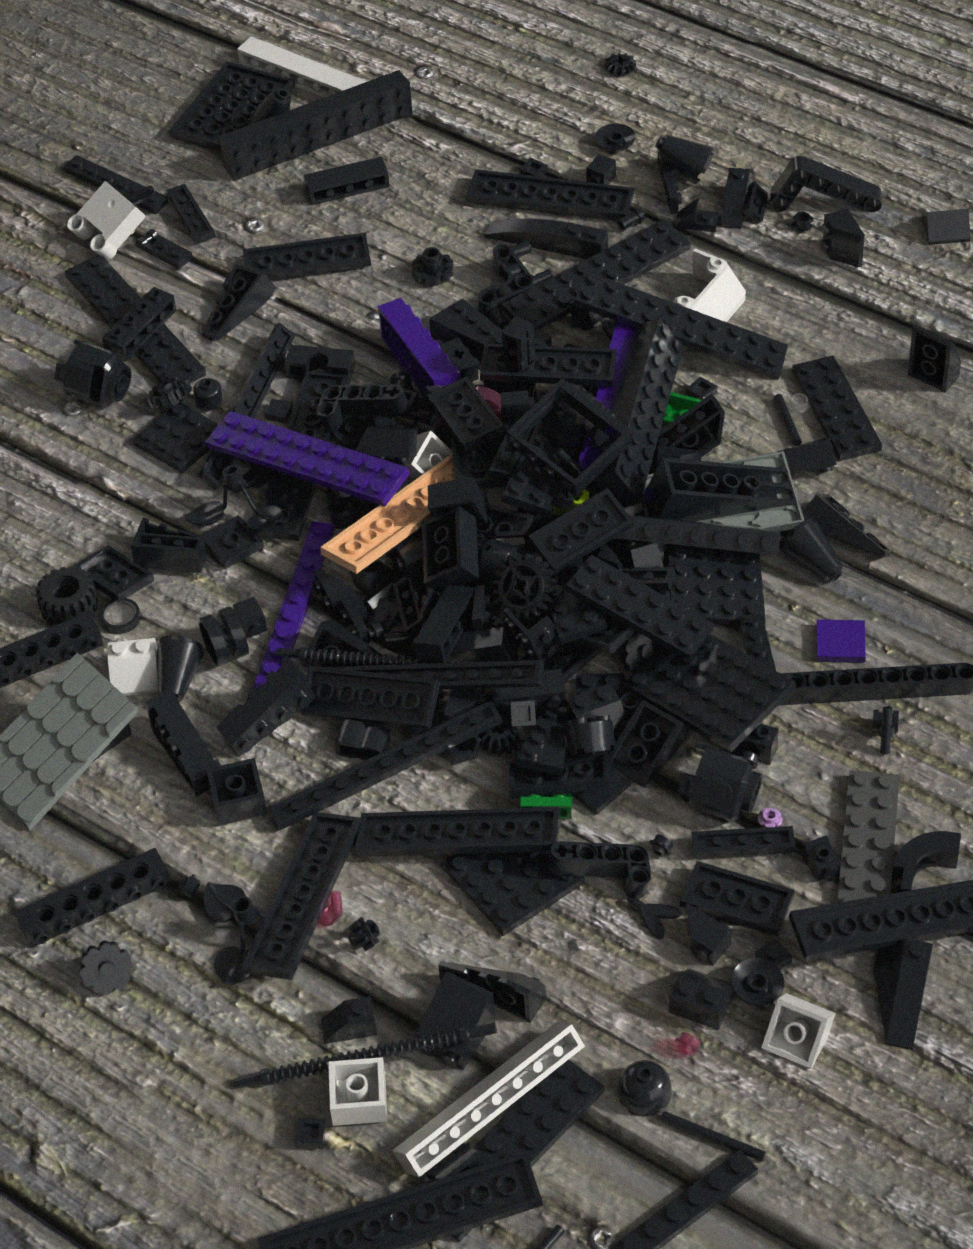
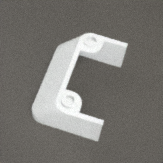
M694 249L692 276L709 284L696 299L680 296L674 299L673 303L727 322L744 303L746 291L725 260Z

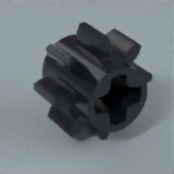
M361 917L348 927L351 931L348 933V940L356 949L363 947L366 952L379 942L377 937L380 935V930L372 920L364 921L363 917Z

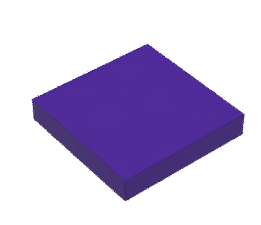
M817 619V661L865 663V620Z

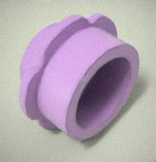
M772 808L761 810L760 815L757 817L761 828L779 827L783 820L780 811Z

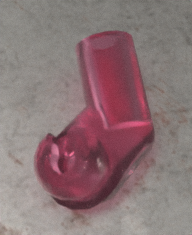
M333 891L330 894L329 906L322 912L319 919L320 923L324 926L333 925L343 914L340 891Z

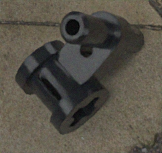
M890 706L883 707L882 712L873 710L872 731L878 732V735L881 737L880 753L883 755L890 753L891 737H893L894 733H898L899 711L893 710Z

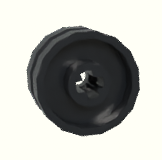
M228 606L218 610L217 620L211 614L198 618L202 639L212 661L217 667L229 663L230 653L237 659L249 654L245 633L232 607Z

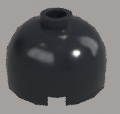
M636 1061L628 1065L620 1075L617 1087L619 1101L622 1106L624 1104L629 1109L630 1113L643 1117L653 1116L660 1113V1109L664 1108L665 1105L667 1107L670 1103L672 1086L669 1074L654 1061Z

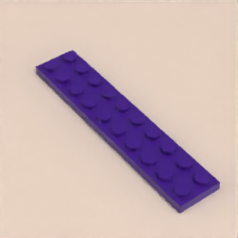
M232 411L228 412L205 441L209 449L382 506L388 504L410 474L408 467Z

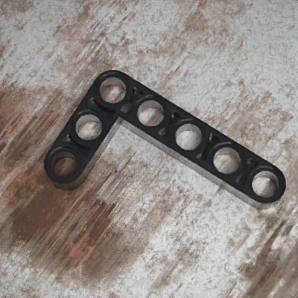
M804 156L792 158L770 190V206L775 212L786 211L803 186L868 212H877L882 207V194L879 186Z

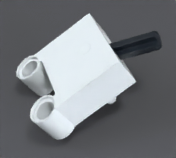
M104 181L78 213L69 218L67 227L81 240L89 239L92 236L94 226L98 228L103 234L96 235L91 240L90 248L99 256L110 260L116 255L117 249L130 234L134 233L136 227L146 217L135 205L153 197L156 192L149 185L124 197L109 183Z

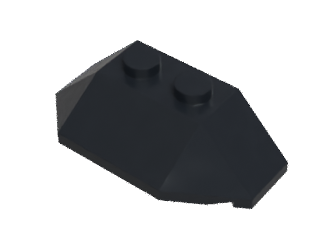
M711 393L662 428L657 445L702 451V457L718 447L722 442L725 410L714 394ZM656 445V448H655V452H654V456H653V459H652V463H651V464H655V457H656L657 445Z

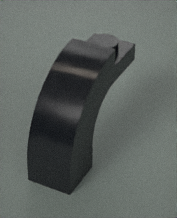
M935 831L924 833L908 841L900 849L894 862L892 880L897 881L895 892L912 890L914 877L918 872L927 867L942 866L957 869L961 833Z

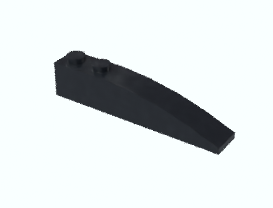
M548 219L491 221L484 234V238L517 245L527 240L531 248L581 259H588L608 248V230Z

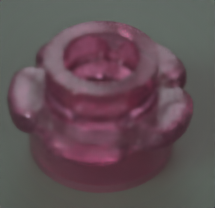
M682 1032L680 1037L675 1039V1042L678 1043L677 1049L683 1054L691 1056L692 1053L700 1051L701 1041L688 1033Z

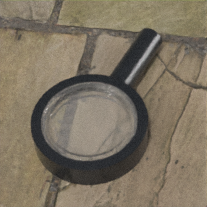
M111 598V601L102 608L100 619L104 629L108 632L123 634L138 626L141 620V613L135 601L126 598L118 603Z

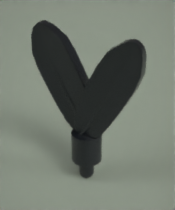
M627 898V901L631 903V907L641 913L651 934L658 939H663L665 936V929L659 918L676 919L682 915L681 910L675 906L645 904L637 898Z

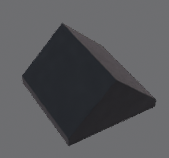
M969 209L934 211L921 214L928 245L970 242Z

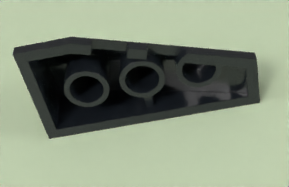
M816 494L802 512L804 520L808 518L815 519L824 534L881 556H890L892 554V551L870 532L866 534L863 531L865 526L860 521L849 518L851 512L829 494Z
M906 938L893 946L878 948L874 977L877 984V995L880 1002L881 1018L887 1045L913 1050L931 961L932 943Z

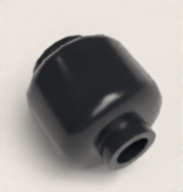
M204 378L194 385L195 403L199 408L210 411L221 405L223 394L221 385L217 380Z

